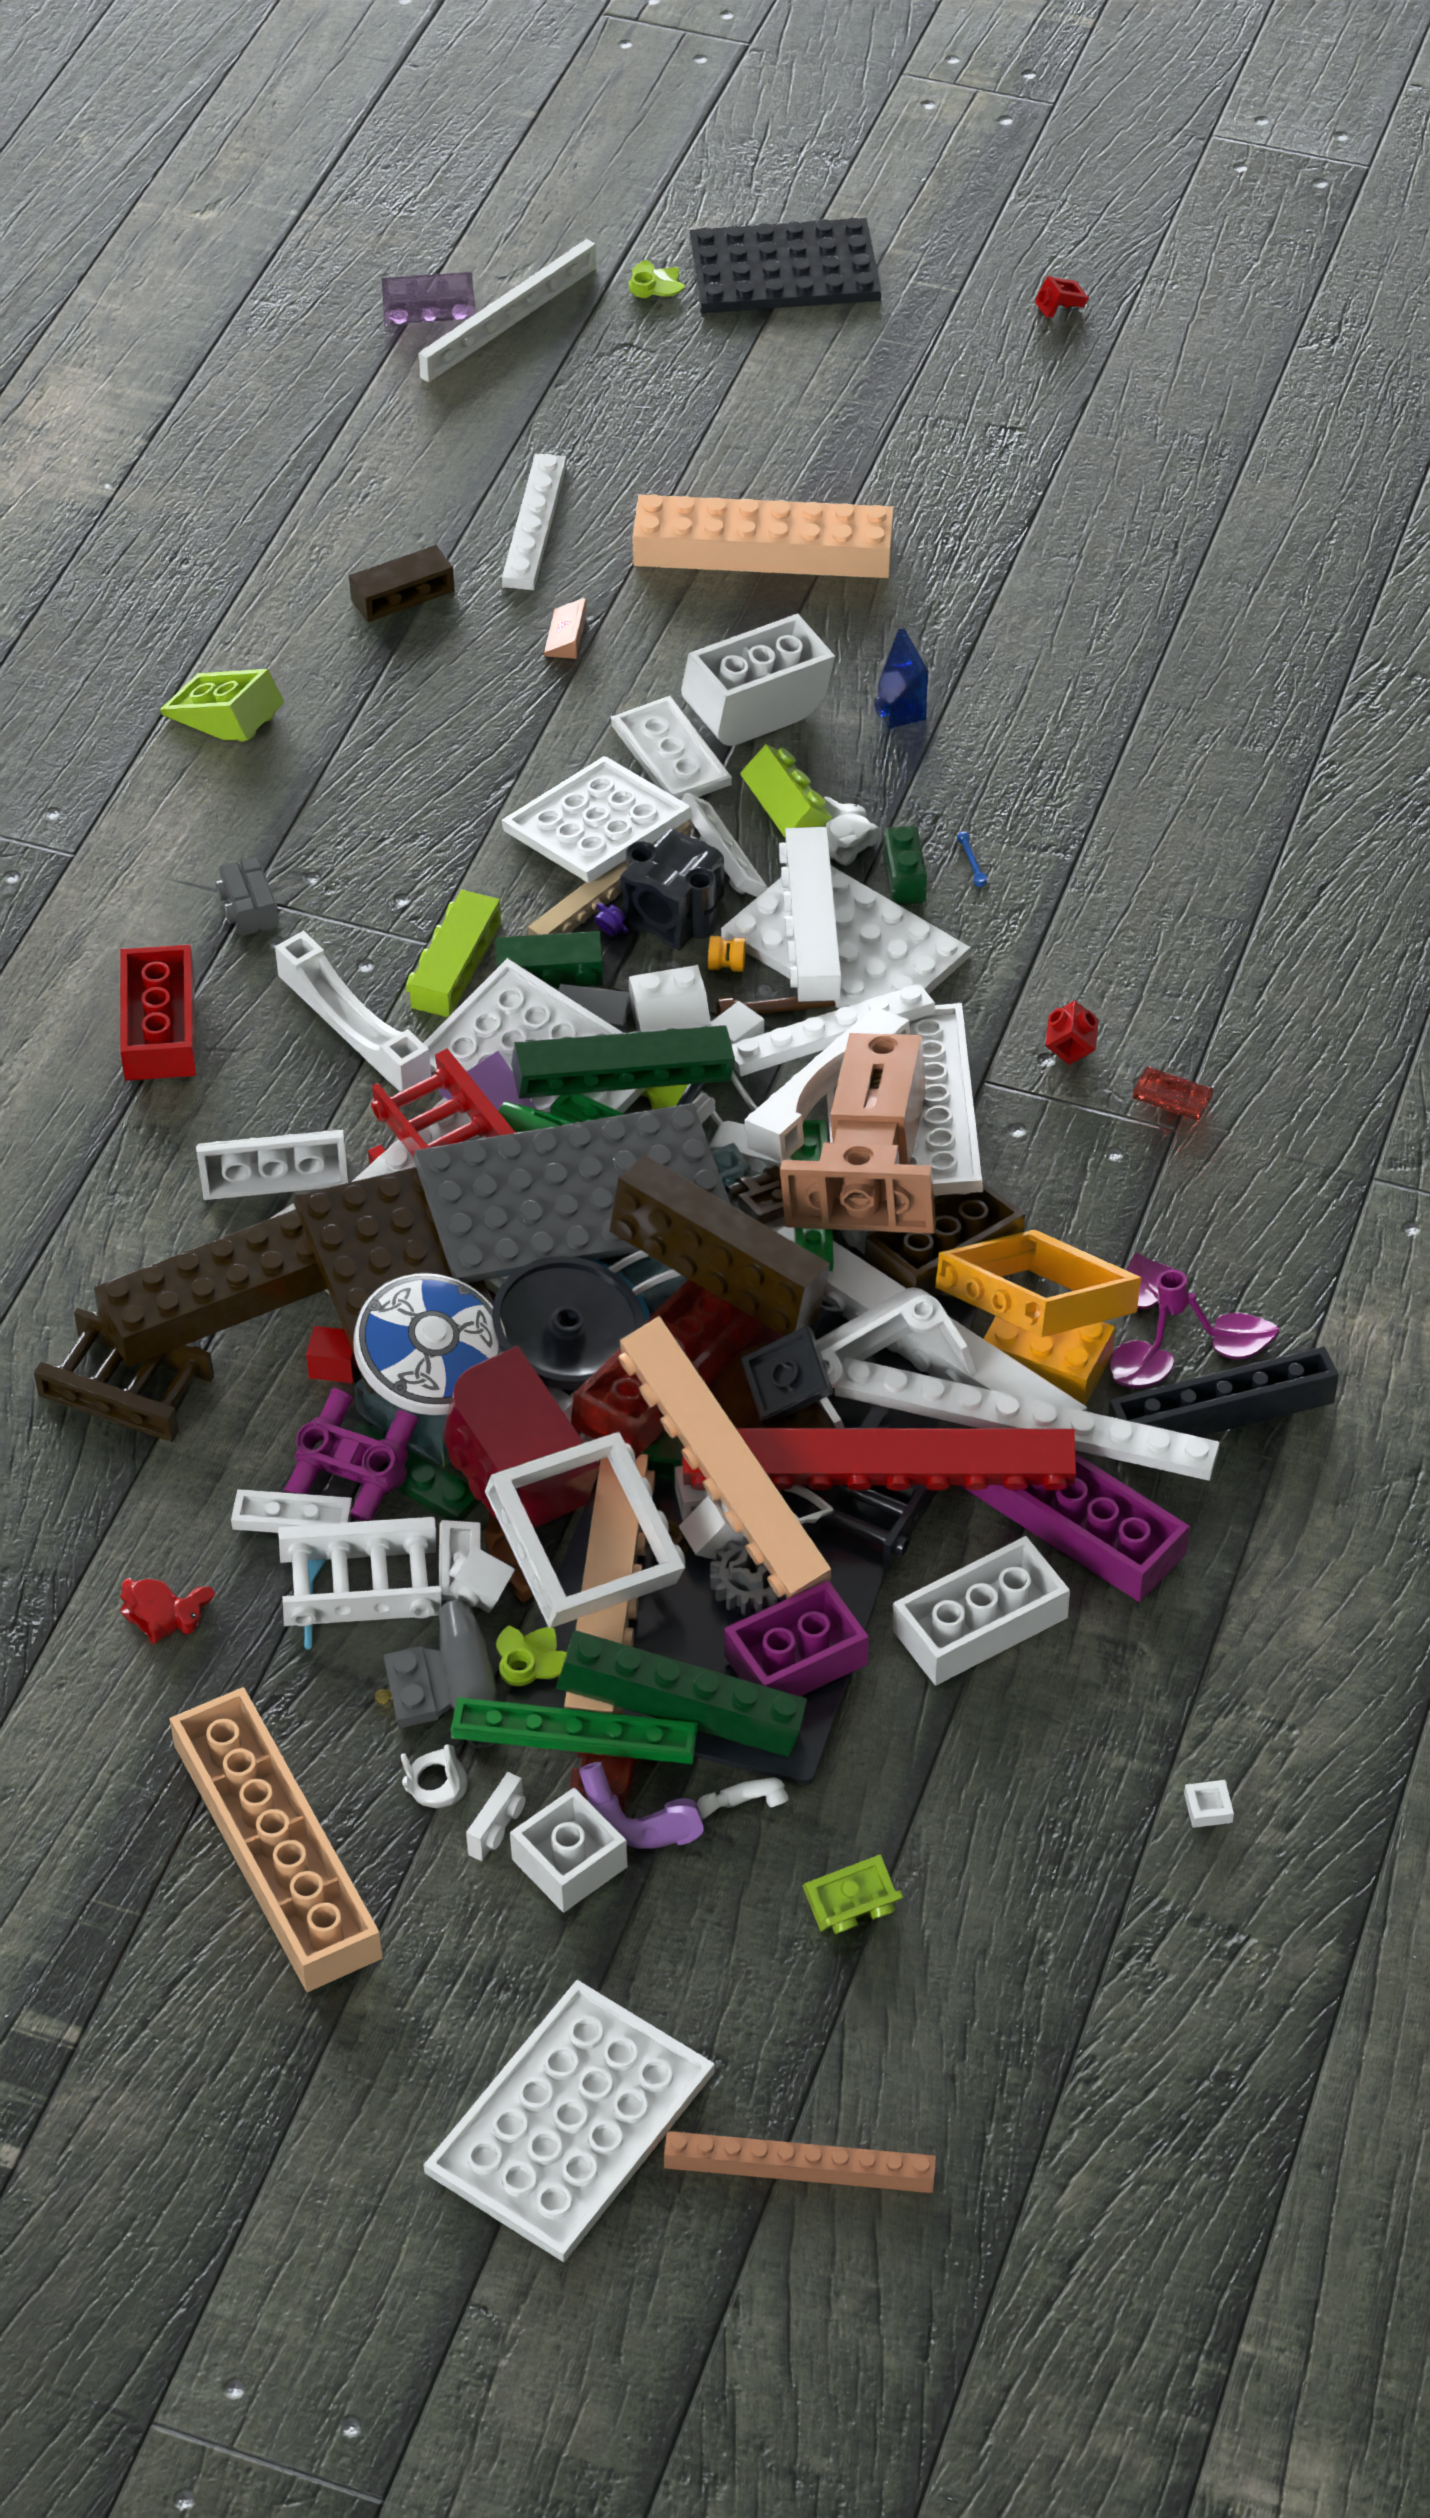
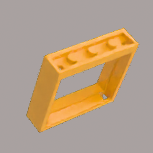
M1034 1229L939 1252L935 1288L1042 1338L1137 1313L1141 1277ZM1029 1270L1073 1291L1045 1298L1002 1278V1276ZM1037 1304L1041 1305V1312L1036 1311Z

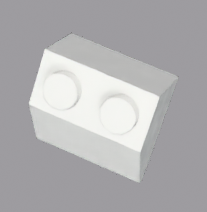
M698 965L629 976L631 1011L637 1031L695 1028L709 1025L711 1022L706 990Z

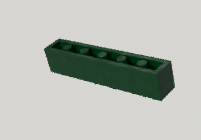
M705 1025L695 1028H669L657 1031H633L620 1034H597L595 1036L562 1037L546 1040L530 1039L514 1042L511 1066L518 1097L521 1099L730 1081L735 1056L727 1026Z
M574 1630L556 1689L654 1718L697 1722L698 1731L789 1757L799 1734L807 1701L803 1697Z

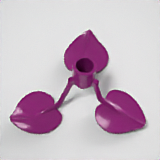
M1135 1253L1126 1271L1141 1277L1138 1309H1150L1159 1303L1160 1313L1156 1340L1153 1346L1141 1340H1133L1121 1344L1111 1355L1110 1369L1114 1382L1131 1388L1150 1387L1166 1379L1174 1366L1173 1355L1167 1351L1159 1350L1163 1341L1166 1314H1180L1188 1304L1191 1305L1206 1332L1211 1336H1215L1213 1339L1215 1351L1230 1359H1246L1258 1354L1278 1336L1279 1327L1267 1320L1244 1313L1221 1315L1215 1321V1328L1212 1327L1196 1301V1294L1188 1293L1187 1277L1183 1272Z

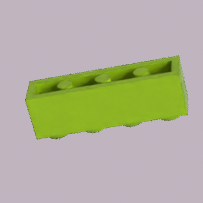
M461 889L456 900L449 903L442 925H437L434 930L431 945L428 949L425 948L422 951L416 972H411L407 979L406 992L410 993L411 1008L447 1018L453 1013L501 925L500 899Z

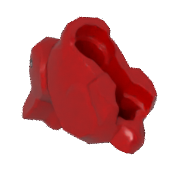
M127 1578L122 1583V1593L119 1596L124 1602L120 1612L131 1624L135 1623L149 1637V1642L152 1645H156L162 1638L171 1635L176 1629L187 1635L193 1633L201 1618L200 1608L210 1603L215 1596V1592L209 1586L197 1587L186 1598H178L164 1581L150 1578L134 1581Z

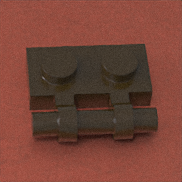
M777 1165L766 1167L763 1169V1173L752 1177L749 1175L741 1176L735 1180V1183L725 1186L728 1199L732 1200L739 1197L738 1207L745 1214L760 1223L767 1224L784 1217L780 1167Z

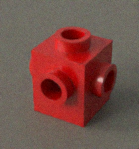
M1076 1000L1062 1008H1057L1048 1016L1045 1046L1068 1065H1071L1096 1050L1099 1019Z

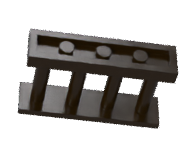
M77 1308L74 1316L79 1338L60 1366L40 1362L34 1371L38 1396L173 1442L179 1432L174 1406L193 1377L209 1382L213 1380L214 1372L211 1353L197 1346L184 1345L145 1360L127 1389L108 1385V1381L123 1358L103 1325L98 1312H89ZM94 1342L112 1348L94 1377L88 1378L73 1373ZM160 1365L179 1371L161 1400L154 1401L140 1396Z

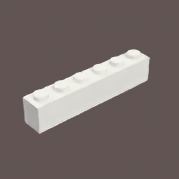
M827 827L786 828L785 843H779L780 863H786L787 866L781 867L782 888L789 889V891L783 892L784 912H791V916H785L786 937H793V941H787L788 962H795V966H790V987H797L798 1002L840 1000L841 972Z

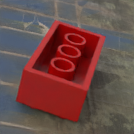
M191 944L120 949V1054L125 1081L196 1076L195 972Z

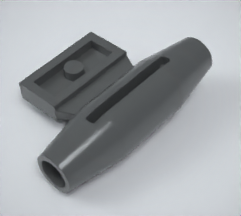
M449 1601L440 1608V1651L419 1646L383 1655L399 1729L438 1720V1717L450 1708H453L455 1711L457 1697L499 1701L487 1642L467 1601ZM467 1740L471 1747L477 1749L487 1748L496 1744Z

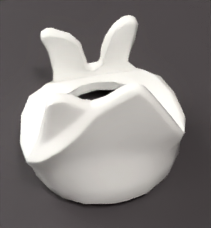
M447 1744L444 1746V1749L427 1753L417 1758L412 1766L408 1761L406 1753L401 1754V1761L407 1774L403 1778V1786L418 1803L427 1807L442 1808L455 1804L464 1796L468 1787V1776L456 1758L453 1746ZM434 1764L445 1766L447 1780L440 1788L424 1790L419 1786V1775L426 1767Z

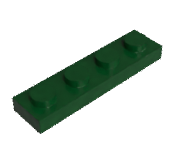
M361 1422L351 1430L379 1441L386 1437ZM406 1449L408 1451V1459L405 1463L407 1469L406 1479L395 1490L449 1521H463L482 1501L474 1497L469 1484ZM387 1462L384 1465H382L379 1469V1472L387 1469L390 1465V1462Z

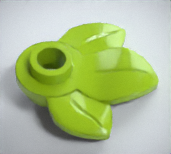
M644 260L633 267L628 288L633 295L640 298H648L651 295L664 297L677 295L685 289V285L678 282V267L655 269L650 261Z
M508 1625L500 1633L496 1642V1649L502 1658L499 1664V1672L501 1678L506 1683L513 1686H524L530 1684L536 1678L553 1679L560 1676L566 1652L556 1651L557 1639L553 1627L541 1628L523 1636L516 1628Z

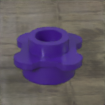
M601 902L596 905L600 912L594 917V921L604 932L611 936H615L619 931L624 934L628 932V928L623 922L626 917L619 908L614 905H609L607 908Z

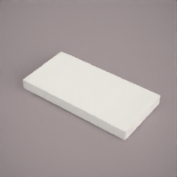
M671 696L611 717V726L654 784L677 799L681 800L686 793L700 797L731 785V775Z

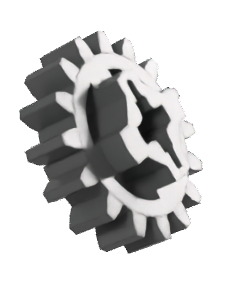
M745 1536L742 1538V1545L739 1546L729 1541L728 1552L718 1549L716 1561H711L710 1587L715 1590V1599L717 1601L726 1599V1609L729 1611L736 1606H740L741 1615H746L749 1608H755V1612L758 1613L763 1611L765 1606L771 1607L776 1605L777 1599L780 1601L787 1599L785 1595L779 1598L770 1586L767 1577L771 1574L763 1563L757 1565L753 1561L745 1546L749 1543Z

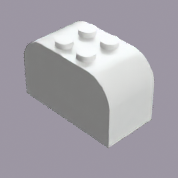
M795 614L689 653L681 693L685 701L721 743L729 746L738 745L794 724L811 714L825 697L835 655L800 615Z

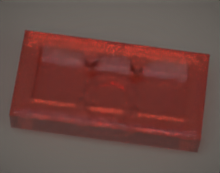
M1146 1066L1133 1089L1132 1098L1199 1121L1212 1099L1213 1088Z

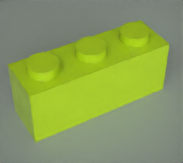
M765 744L740 774L780 832L785 837L786 828L824 827L832 817L824 807L826 802L822 796L810 788L809 784L811 781L808 776L795 767L794 763L796 760L786 749L780 748L777 750Z

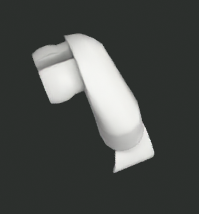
M773 1777L739 1783L721 1790L717 1796L715 1792L704 1795L698 1799L697 1806L703 1820L720 1807H735L750 1799L764 1795L767 1805L775 1807L788 1801V1794L784 1790V1783Z

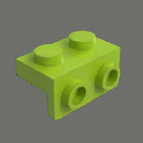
M881 1854L802 1885L820 1932L833 1928L835 1934L858 1926L856 1918L870 1913L874 1920L896 1911L894 1904L903 1898L901 1890L895 1891Z

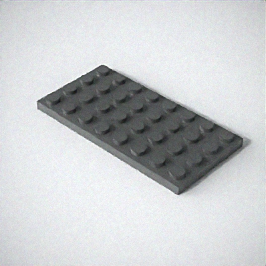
M694 1103L415 1150L413 1156L452 1277L465 1284L510 1276L522 1266L543 1258L565 1256L593 1261L639 1251L638 1248L609 1232L618 1177L644 1155L730 1204Z

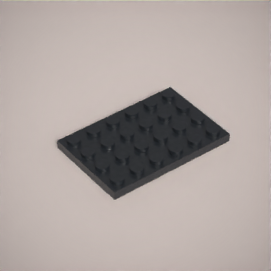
M851 217L837 220L821 219L808 222L792 221L778 224L762 223L749 226L733 225L720 228L703 227L689 230L701 313L881 301V287L867 217Z

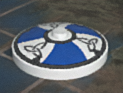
M412 1274L394 1279L377 1289L366 1301L359 1314L353 1341L358 1367L369 1385L390 1403L419 1414L445 1415L448 1412L454 1387L460 1375L470 1367L503 1353L493 1328V1306L477 1290L451 1277L438 1274ZM501 1321V1326H502L503 1332H504V1334H505V1336H506V1332H505L503 1323H502V1321Z

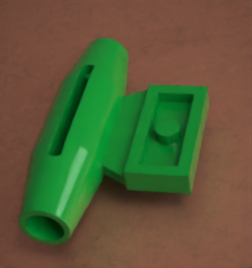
M582 1094L560 1095L551 1104L549 1112L505 1101L498 1110L516 1133L626 1115Z

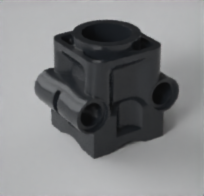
M668 829L654 845L645 841H638L629 845L626 850L627 868L620 875V888L623 892L622 912L626 917L623 921L624 925L638 932L654 934L664 944L679 951L692 937L706 938L711 936L716 930V904L724 896V857L722 853L706 842L674 829Z

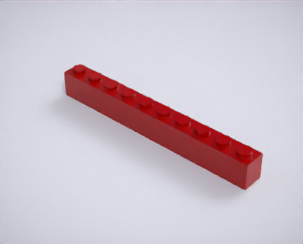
M736 1429L777 1490H788L793 1485H808L813 1490H827L832 1485H847L852 1490H866L871 1488V1485H887V1488L891 1490H906L910 1488V1485H926V1488L930 1490H945L949 1488V1485H965V1488L969 1490H984L989 1485H1004V1488L1008 1490H1023L1028 1485H1043L1047 1490H1062L1067 1488V1485H1074L1076 1475L1075 1429ZM683 1456V1484L691 1485V1488L696 1490H706L703 1485V1481L706 1478L699 1467L693 1470Z

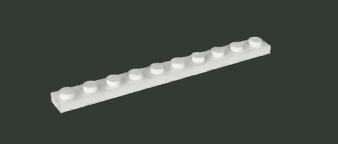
M845 1357L842 1364L844 1369L843 1378L835 1387L836 1396L980 1429H1075V1450L1208 1481L1211 1479L1219 1451V1441Z

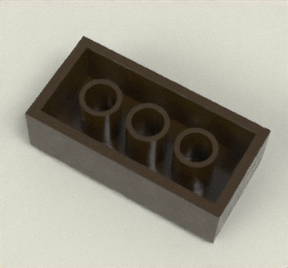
M982 1181L983 1192L947 1194L934 1198L936 1219L934 1233L876 1231L867 1236L864 1261L906 1289L920 1288L935 1298L944 1292L935 1288L939 1252L1024 1232L1026 1213Z

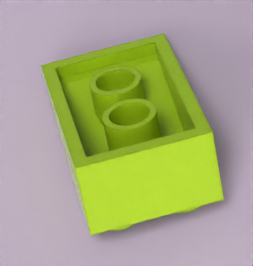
M268 669L198 673L160 711L162 715L221 740H238L243 742L254 737L256 730L264 722L271 720L275 716V711L285 702Z

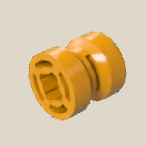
M710 936L708 970L719 971L725 967L730 968L734 972H744L746 938L734 937L732 940H724L722 936ZM728 947H730L729 961H727V960H728Z

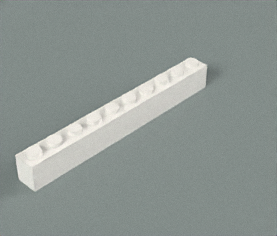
M784 1226L777 1232L794 1242V1228ZM833 1241V1272L829 1271L823 1298L844 1311L842 1316L849 1321L906 1289ZM950 1318L968 1345L977 1371L971 1377L939 1328L927 1333L913 1331L886 1347L890 1351L897 1352L911 1361L920 1371H926L936 1378L1087 1412L1086 1406L952 1318Z

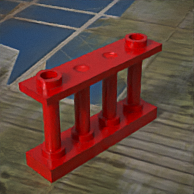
M448 1048L435 1054L437 1070L434 1071L433 1076L396 1095L389 1097L379 1083L372 1086L374 1102L371 1103V1108L378 1121H385L412 1157L415 1150L465 1142L476 1135L490 1138L516 1133ZM440 1088L442 1090L447 1089L452 1095V1099L409 1121L399 1110ZM457 1112L462 1114L466 1112L471 1118L470 1123L428 1144L418 1134L419 1131Z

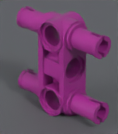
M332 1388L320 1416L315 1417L310 1423L302 1426L297 1433L296 1443L298 1449L295 1453L297 1465L283 1492L308 1495L318 1472L326 1471L363 1484L349 1514L361 1522L373 1521L384 1494L388 1495L393 1489L402 1485L406 1479L407 1469L405 1463L408 1459L406 1447L420 1420L406 1411L397 1410L385 1439L380 1441L340 1428L354 1398L342 1390ZM324 1440L319 1448L313 1450L316 1443ZM387 1462H390V1465L387 1469L379 1472V1469L382 1465H384Z

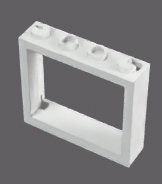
M620 1432L492 1474L485 1489L488 1500L549 1628L674 1585L678 1582L685 1569L684 1554L678 1545H674L668 1533L667 1519L662 1511H657L652 1500L650 1484L645 1477L640 1476L635 1465L634 1451L628 1443H624ZM608 1457L659 1565L566 1597L515 1489Z

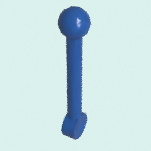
M962 831L957 835V841L963 845L975 874L974 884L978 887H983L987 884V875L980 871L969 844L970 835Z

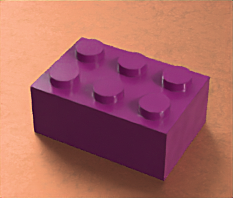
M828 1580L724 1628L725 1658L740 1679L799 1697L868 1665L869 1636Z

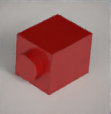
M313 1327L306 1353L309 1378L353 1383L359 1367L344 1329Z

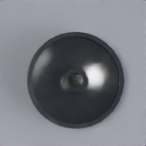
M576 1257L543 1258L517 1269L499 1288L492 1311L493 1328L502 1352L519 1346L545 1386L562 1390L594 1388L610 1382L622 1374L625 1369L618 1358L622 1354L620 1340L644 1326L640 1303L628 1284L610 1269L595 1262ZM501 1321H502V1323H503V1326H504V1329H505V1332H506V1336H505V1334H504V1332H503V1329H502V1326H501Z

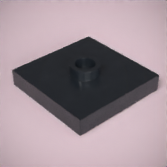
M808 1325L740 1358L760 1420L765 1426H769L834 1393L814 1332Z

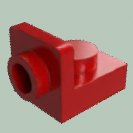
M1047 276L1044 284L1038 291L1035 303L1046 317L1053 318L1059 305L1065 308H1070L1071 306L1084 308L1089 297L1077 281Z

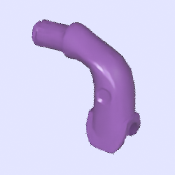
M591 1763L579 1769L589 1803L626 1839V1845L636 1849L658 1848L677 1843L679 1846L696 1840L704 1832L702 1817L694 1800L688 1798L675 1799L666 1803L665 1809L641 1818H626L620 1808L618 1797L612 1795L602 1763Z

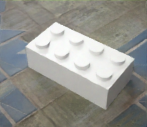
M1024 1536L893 1602L892 1631L936 1686L1067 1619L1070 1589L1027 1536Z

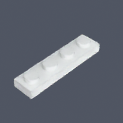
M686 793L681 801L691 806L693 816L687 822L698 830L701 835L700 840L715 847L722 853L724 857V871L731 878L729 884L742 895L749 893L756 897L760 896L768 887L709 802Z

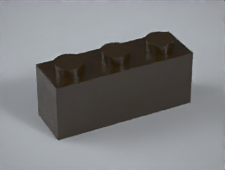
M437 545L349 575L351 600L367 622L455 591L453 566Z

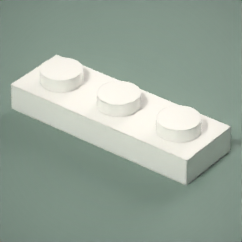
M237 1489L231 1517L232 1529L278 1533V1527L346 1523L351 1521L349 1512L353 1508L352 1498Z

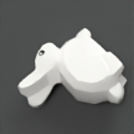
M824 797L823 799L826 802L824 807L832 817L826 823L830 859L835 860L840 865H849L856 859L858 853L868 846L876 844L880 834L879 827L870 823L862 806L841 804L829 797Z

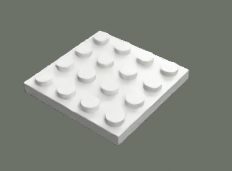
M603 756L502 819V825L506 833L587 883H590L626 861V850L632 843L645 841L652 844L668 829L678 828L693 816L691 806Z

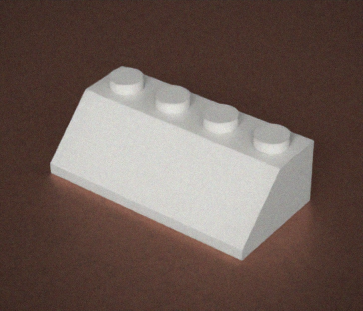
M343 1130L201 1143L196 1146L204 1200L322 1189L348 1183Z

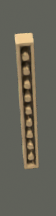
M687 821L674 829L691 837V824ZM627 862L620 863L590 883L585 882L529 925L528 935L571 933L580 924L585 923L589 917L600 911L596 907L599 902L606 905L622 893L620 875L626 870Z

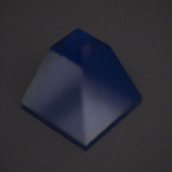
M905 628L898 629L878 682V697L874 698L876 713L878 717L884 718L889 729L923 721L927 717L928 669Z

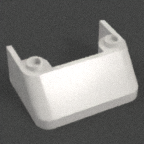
M907 1288L816 1340L832 1388L836 1387L843 1378L844 1369L842 1364L845 1357L863 1361L913 1331L927 1333L936 1328L940 1329L970 1377L977 1373L968 1345L939 1301L920 1288ZM825 1397L817 1401L835 1429H845L829 1399Z

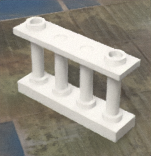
M435 1517L278 1527L280 1563L292 1562L294 1596H282L284 1626H309L321 1623L411 1617L422 1619L430 1616H439L441 1586L428 1587L425 1553H436ZM410 1554L412 1588L389 1589L386 1556ZM370 1557L373 1590L349 1592L347 1558ZM308 1560H331L334 1593L310 1594Z

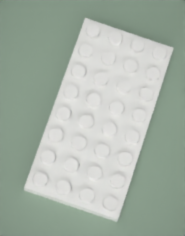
M962 1003L935 1005V1014L909 1022L910 1035H922L926 1090L911 1165L932 1166L934 1196L983 1192ZM837 1086L827 1093L830 1143H833L830 1114Z

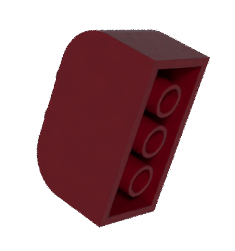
M519 1346L470 1367L460 1375L455 1384L443 1428L444 1442L449 1450L452 1464L456 1469H461L469 1480V1487L474 1497L482 1500L496 1519V1514L485 1493L492 1474L584 1444ZM597 1461L515 1489L533 1528L542 1526L587 1504L600 1467Z

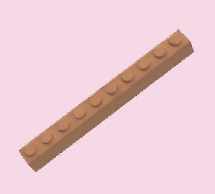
M671 2131L666 2133L664 2149V2168L927 2193H933L936 2163V2156Z

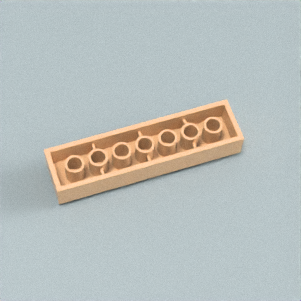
M638 495L633 530V566L889 578L893 538V507Z
M242 1687L169 1718L174 1746L306 1992L383 1959L380 1932L245 1688Z

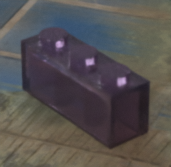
M472 272L381 278L385 325L466 320L475 315Z

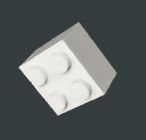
M575 1788L566 1792L510 1832L512 1860L563 1913L627 1868L626 1839Z

